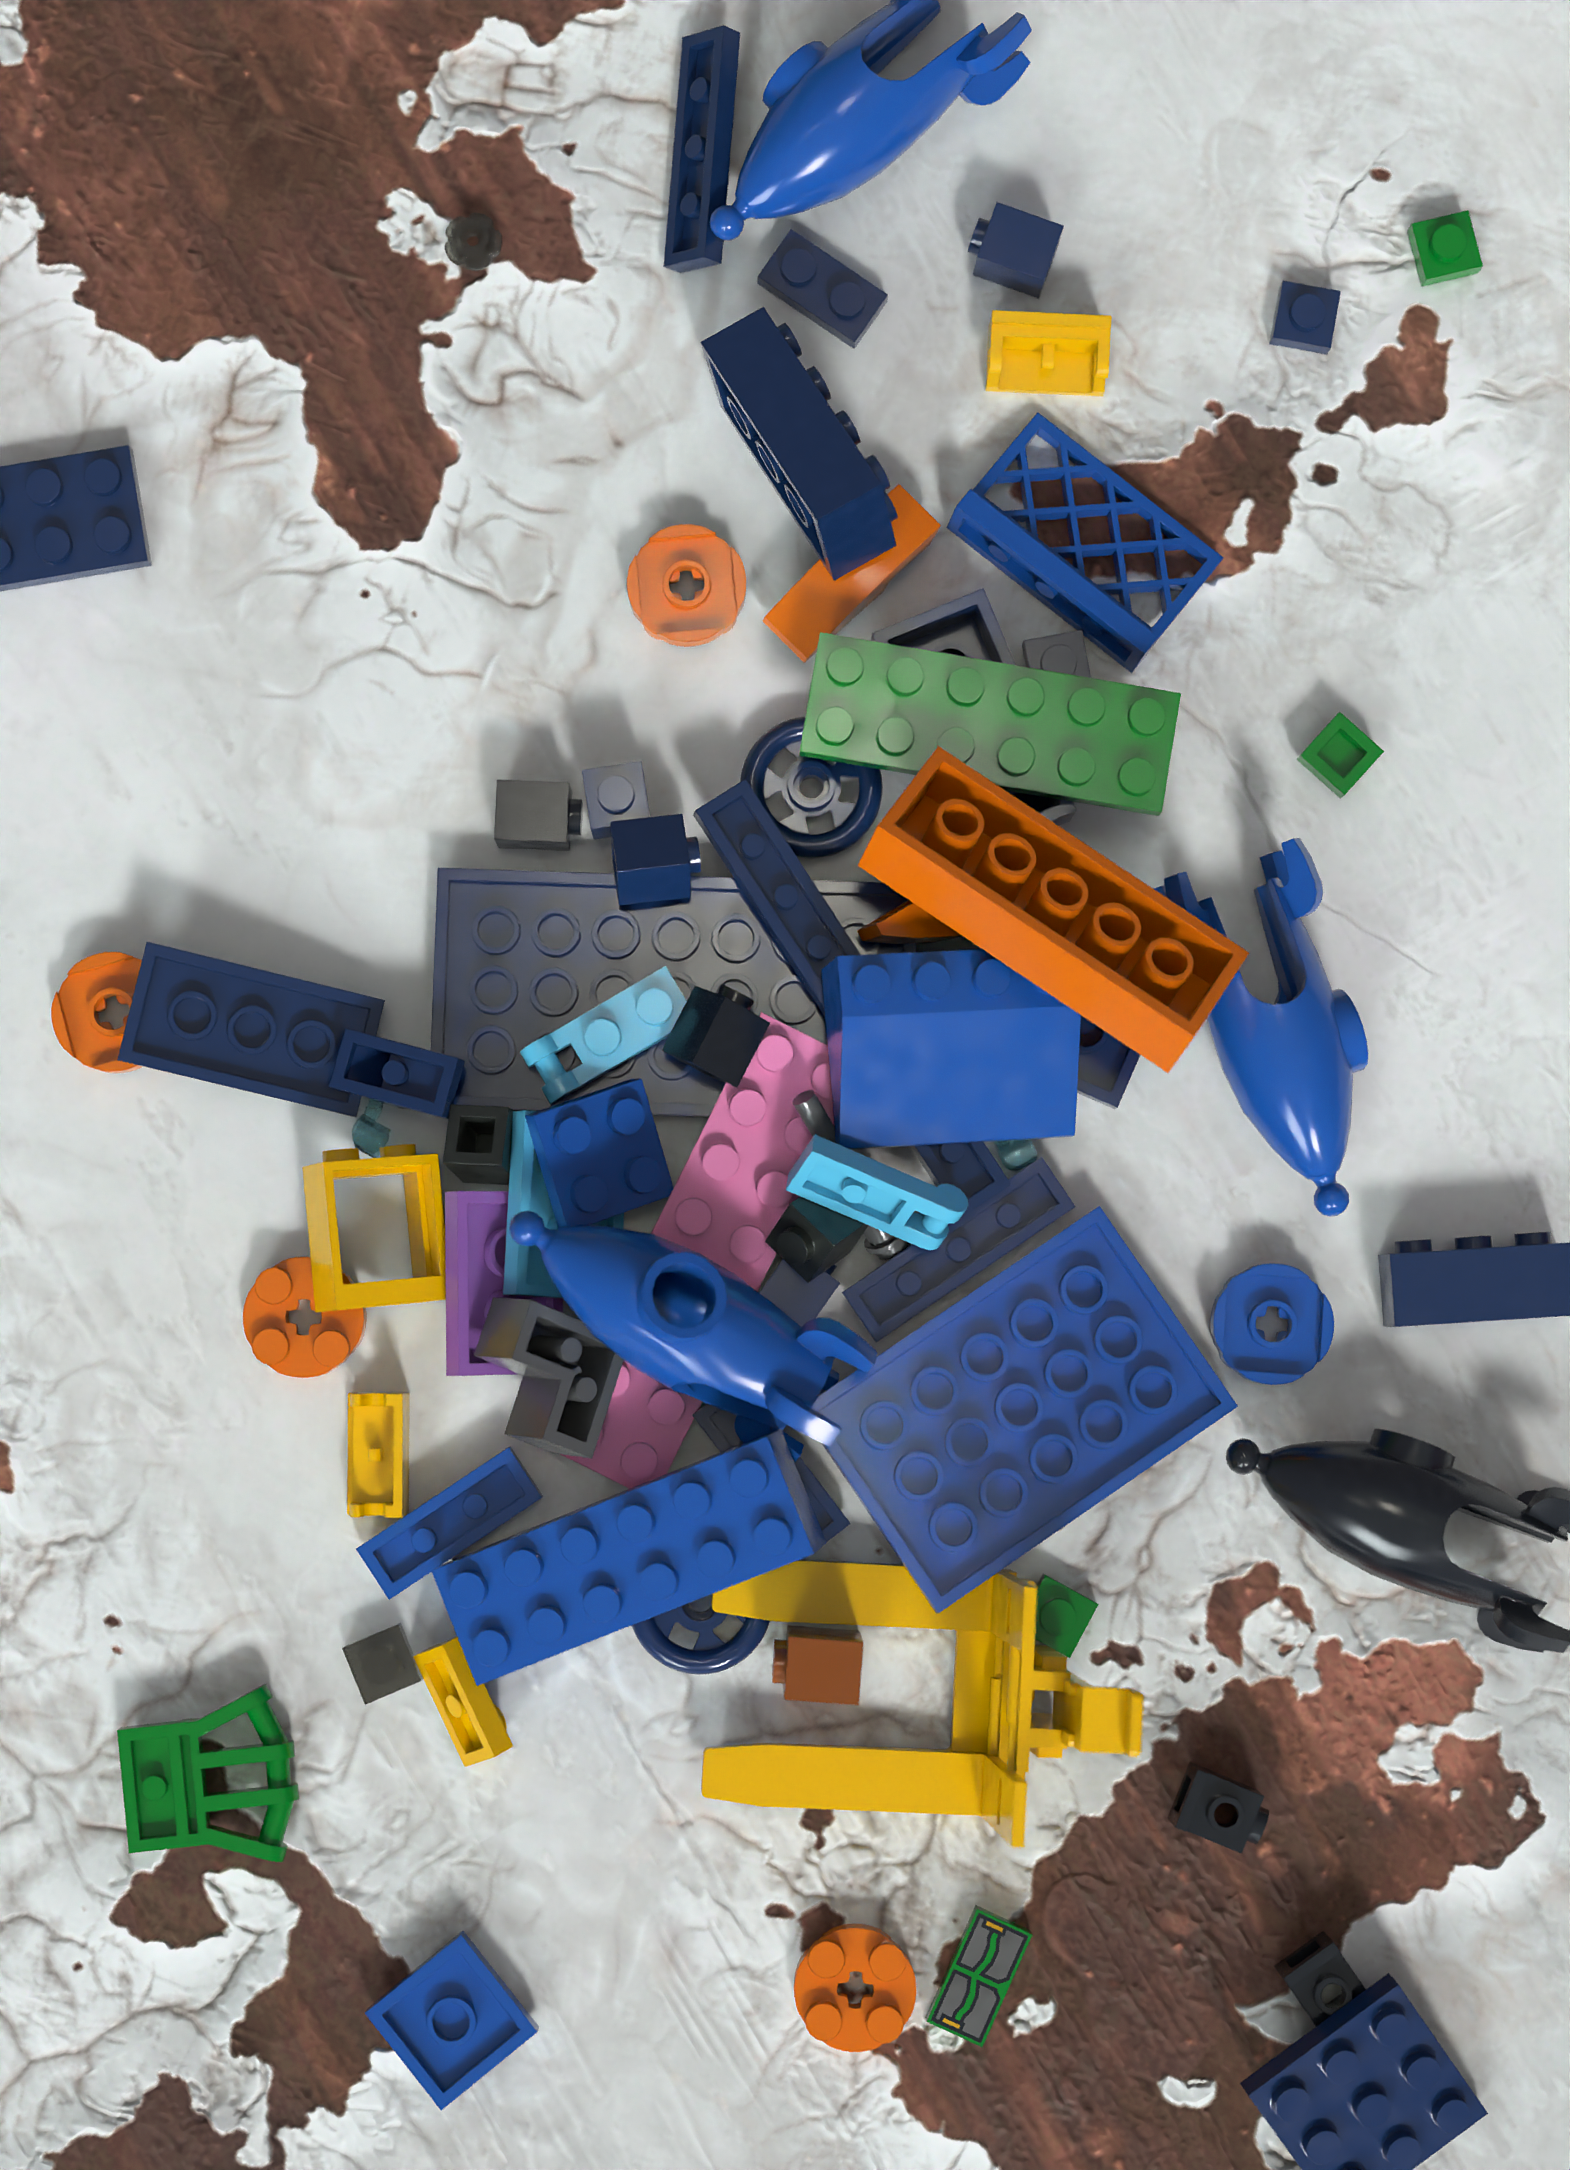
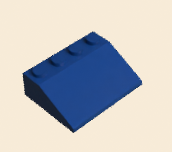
M983 949L837 956L821 969L836 1144L852 1150L979 1141L1059 1138L1075 1135L1081 1015Z

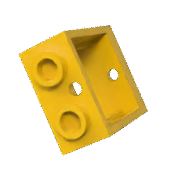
M416 1144L380 1147V1158L360 1159L359 1148L323 1151V1162L302 1167L315 1313L446 1300L445 1223L438 1154L417 1155ZM403 1175L413 1278L343 1284L333 1180Z

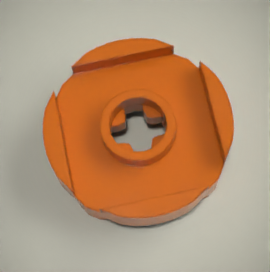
M680 524L664 528L649 538V542L640 549L638 555H635L629 566L627 575L629 602L635 617L644 626L649 636L663 640L671 645L683 647L709 643L734 627L737 617L744 606L746 574L743 562L732 546L730 547L725 540L717 537L715 532L706 527ZM691 571L693 580L704 582V589L695 592L693 600H682L680 593H672L670 591V584L679 582L680 572Z
M103 952L91 955L79 961L67 973L69 976L63 981L59 993H55L51 1008L55 1035L63 1049L83 1065L114 1074L131 1072L143 1067L117 1060L128 1015L123 1018V1026L118 1029H114L110 1022H100L99 1012L107 1009L106 999L116 996L119 1004L129 1005L130 1009L142 960L121 952Z
M310 1257L289 1258L261 1272L255 1284L248 1292L243 1310L244 1332L256 1358L278 1373L297 1378L321 1376L346 1362L351 1353H354L361 1343L367 1321L366 1308L321 1312L320 1324L310 1325L308 1335L299 1334L297 1324L289 1323V1312L299 1308L300 1300H310L311 1310L315 1311ZM342 1271L343 1284H353L350 1276Z
M857 1923L839 1925L823 1933L822 1937L814 1941L799 1959L794 1977L795 2003L808 2032L815 2039L823 2041L828 2046L841 2051H870L883 2044L891 2043L902 2033L903 2026L911 2017L916 2001L915 1974L910 1960L900 1945L894 1942L881 1929ZM857 1971L862 1973L863 1983L872 1984L873 1988L871 1994L862 1996L860 2003L853 2004L849 2003L846 1994L837 1992L838 1983L849 1981L850 1972Z

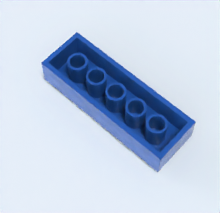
M777 1429L450 1560L431 1572L475 1683L478 1686L815 1554L827 1542L783 1433L780 1429Z

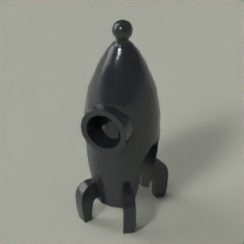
M1374 1429L1370 1442L1316 1441L1288 1445L1272 1450L1270 1453H1261L1256 1443L1250 1439H1237L1229 1445L1226 1451V1461L1230 1469L1242 1475L1250 1474L1253 1471L1258 1473L1271 1497L1295 1523L1327 1551L1368 1574L1447 1602L1477 1608L1479 1629L1486 1637L1495 1642L1522 1650L1542 1653L1544 1650L1564 1653L1569 1647L1570 1630L1538 1616L1547 1602L1460 1568L1450 1560L1445 1551L1443 1541L1445 1525L1451 1514L1456 1510L1547 1543H1552L1555 1538L1561 1541H1568L1567 1532L1570 1533L1569 1490L1558 1487L1545 1488L1541 1491L1531 1490L1525 1491L1515 1498L1485 1481L1453 1468L1455 1456L1425 1441L1385 1429Z

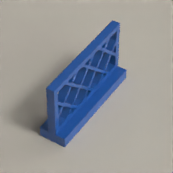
M1038 412L973 490L970 489L956 505L946 527L1077 631L1082 630L1083 636L1130 673H1133L1150 649L1223 560L1220 554ZM1036 435L1056 449L1059 467L1028 469L1026 447ZM1017 459L1018 470L1007 471ZM1069 460L1076 466H1069ZM1093 478L1103 486L1105 504L1075 506L1071 479ZM1061 479L1064 507L1034 509L1030 482ZM1020 482L1024 509L1003 511L985 496L995 484ZM1115 496L1122 502L1116 503ZM1139 514L1149 522L1151 540L1122 542L1118 515ZM1107 516L1111 543L1081 545L1077 518ZM1066 519L1070 546L1051 548L1038 539L1036 521ZM1018 522H1026V528ZM1162 533L1169 539H1162ZM1184 550L1199 561L1202 566L1193 577L1168 579L1164 551ZM1153 552L1157 580L1128 582L1124 554ZM1113 555L1117 583L1096 584L1085 575L1083 557ZM1072 558L1073 565L1065 559ZM1182 590L1172 602L1170 591ZM1159 592L1163 615L1153 627L1149 626L1132 612L1129 594ZM1111 595H1119V601Z

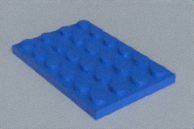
M1098 1206L878 1355L874 1366L868 1373L858 1369L819 1395L811 1409L841 1427V1432L831 1447L823 1443L822 1445L935 1613L938 1614L1237 1408L1238 1405L1106 1214Z

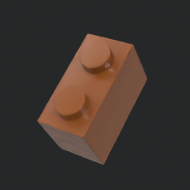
M787 1625L786 1640L774 1639L772 1683L783 1684L784 1700L859 1705L864 1643L860 1631Z

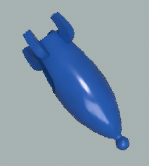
M891 0L888 5L861 21L830 47H827L821 41H813L802 46L790 55L777 69L764 90L762 101L769 108V111L747 152L739 174L734 203L716 208L711 215L709 223L714 235L722 240H733L741 234L746 219L779 218L801 213L841 199L882 173L940 119L959 95L966 103L978 106L989 105L999 100L1020 79L1031 63L1023 51H1015L1032 31L1025 15L1016 12L990 34H988L984 24L981 23L929 62L915 75L903 81L888 80L879 77L878 74L941 12L938 0Z
M1293 838L1281 843L1283 852L1281 850L1260 857L1266 884L1254 889L1262 925L1278 979V994L1274 1004L1261 1002L1252 996L1244 985L1240 970H1238L1206 1019L1222 1071L1243 1113L1269 1146L1292 1169L1316 1184L1318 1189L1314 1194V1205L1320 1213L1332 1217L1343 1213L1349 1204V1193L1344 1186L1336 1182V1173L1340 1170L1346 1152L1351 1126L1353 1073L1364 1070L1367 1066L1368 1047L1363 1024L1355 1005L1344 990H1332L1318 952L1301 920L1302 917L1316 911L1322 900L1323 888L1311 855L1300 838ZM1187 872L1164 879V886L1154 888V890L1227 937L1212 897L1198 902Z
M531 1211L519 1212L511 1219L509 1230L512 1239L519 1245H536L540 1249L541 1258L548 1275L566 1303L596 1339L630 1366L678 1393H684L706 1404L737 1415L734 1421L735 1432L744 1443L780 1429L794 1463H796L801 1456L804 1444L784 1432L786 1425L804 1435L831 1447L841 1432V1427L811 1409L822 1389L827 1391L839 1381L840 1374L832 1369L835 1358L847 1362L865 1373H868L874 1366L878 1352L861 1336L840 1322L830 1318L818 1317L811 1319L801 1327L775 1304L759 1294L734 1273L698 1252L654 1234L607 1226L587 1225L565 1226L552 1230L546 1228L543 1219L537 1213Z

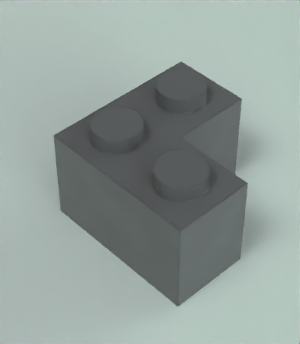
M493 1297L474 1356L523 1375L504 1434L551 1453L592 1458L624 1360L596 1339L582 1321L533 1300Z

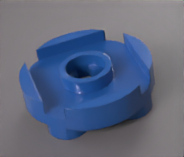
M1284 1264L1252 1266L1229 1278L1214 1301L1210 1317L1212 1340L1222 1362L1245 1379L1269 1385L1294 1382L1304 1376L1305 1373L1311 1371L1317 1362H1320L1328 1352L1334 1333L1332 1307L1325 1294L1320 1291L1318 1285L1301 1270ZM1269 1306L1277 1307L1278 1317L1288 1321L1287 1331L1277 1332L1273 1342L1266 1341L1264 1331L1256 1329L1257 1317L1265 1316Z

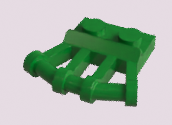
M267 1684L246 1693L202 1718L127 1726L117 1730L129 1853L212 1845L267 1861H284L288 1845L283 1843L294 1801L299 1800L298 1783H292L289 1758L295 1757L294 1740L287 1739L268 1702L273 1696ZM247 1713L262 1742L255 1745L203 1750L202 1735ZM265 1762L267 1786L213 1793L207 1792L205 1768ZM268 1805L259 1836L248 1835L210 1823V1811Z

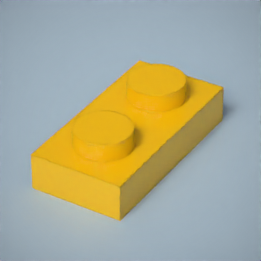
M458 1637L434 1645L413 1656L464 1767L496 1757L514 1747L506 1731L507 1726L503 1713L492 1702L485 1685H476Z

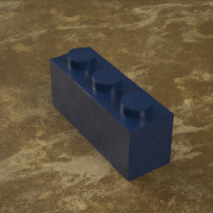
M1551 1232L1514 1234L1515 1246L1492 1247L1491 1236L1455 1238V1250L1432 1251L1431 1239L1395 1242V1254L1378 1255L1383 1327L1570 1316V1243L1552 1244Z

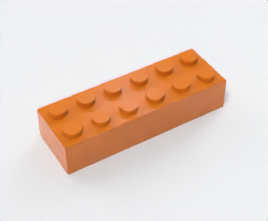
M939 746L877 825L857 865L1167 1073H1169L1193 1040L1249 954L1248 951Z

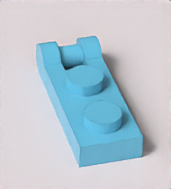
M664 966L554 1032L529 1044L520 1051V1054L528 1068L536 1067L546 1084L541 1090L548 1102L553 1104L667 1038L687 1001L669 970ZM572 1045L582 1064L566 1072L556 1053Z
M818 1135L812 1137L788 1173L786 1190L926 1250H935L942 1244L949 1233L948 1224L957 1222L969 1205L966 1195L954 1185L941 1184L936 1187Z

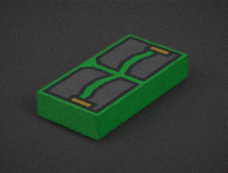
M975 1905L925 2017L926 2022L983 2047L1033 1935L1031 1930Z

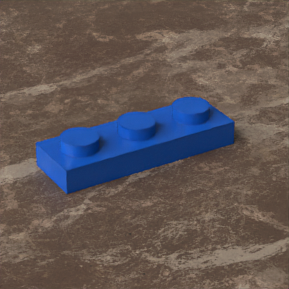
M510 1446L356 1548V1550L390 1600L544 1496Z

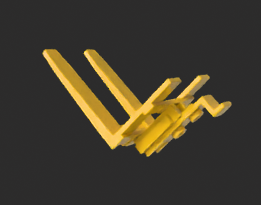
M797 1560L713 1593L712 1609L718 1613L778 1622L955 1630L956 1643L950 1746L947 1749L753 1743L706 1747L703 1751L701 1793L705 1798L762 1807L981 1816L1011 1847L1024 1848L1027 1800L1025 1773H1028L1029 1751L1038 1758H1062V1749H1067V1747H1074L1079 1752L1125 1754L1128 1757H1137L1141 1754L1144 1696L1134 1688L1093 1686L1066 1669V1656L1047 1645H1034L1037 1587H1035L1034 1581L1020 1579L1017 1577V1573L1010 1569H1002L949 1607L936 1614L903 1564ZM1035 1690L1054 1691L1052 1713L1031 1712L1032 1701L1035 1699Z

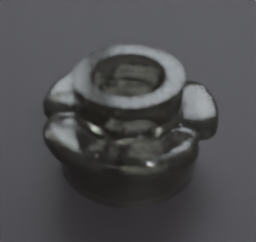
M471 213L467 218L458 216L450 222L445 232L448 238V242L444 246L447 257L455 265H460L467 270L478 271L487 268L492 264L496 256L500 254L502 249V235L500 231L494 229L493 220L485 214ZM472 236L477 237L479 240L475 246H470L467 243V240Z

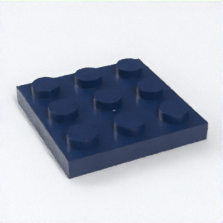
M1390 1973L1386 1974L1240 2082L1249 2098L1302 2170H1413L1488 2114Z

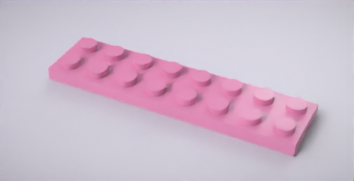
M762 1012L760 1017L770 1022L767 1031L738 1087L725 1084L651 1234L702 1254L743 1279L757 1292L777 1254L765 1240L789 1204L800 1197L786 1190L788 1173L812 1139V1135L793 1105L794 1098L804 1091L813 1090L834 1124L828 1045ZM623 1361L593 1457L562 1456L630 1489L667 1474L694 1420L692 1415L699 1410L702 1401L664 1386Z

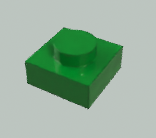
M1468 210L1412 223L1408 228L1407 234L1421 287L1478 274L1483 267Z
M1339 712L1296 760L1341 799L1384 751Z
M1043 1573L1036 1586L1034 1639L1070 1658L1099 1604Z

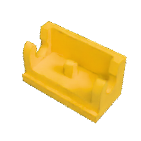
M992 310L988 326L986 391L1103 397L1105 378H1108L1112 316Z
M348 1393L347 1515L349 1514V1517L383 1516L385 1518H402L409 1514L410 1393Z

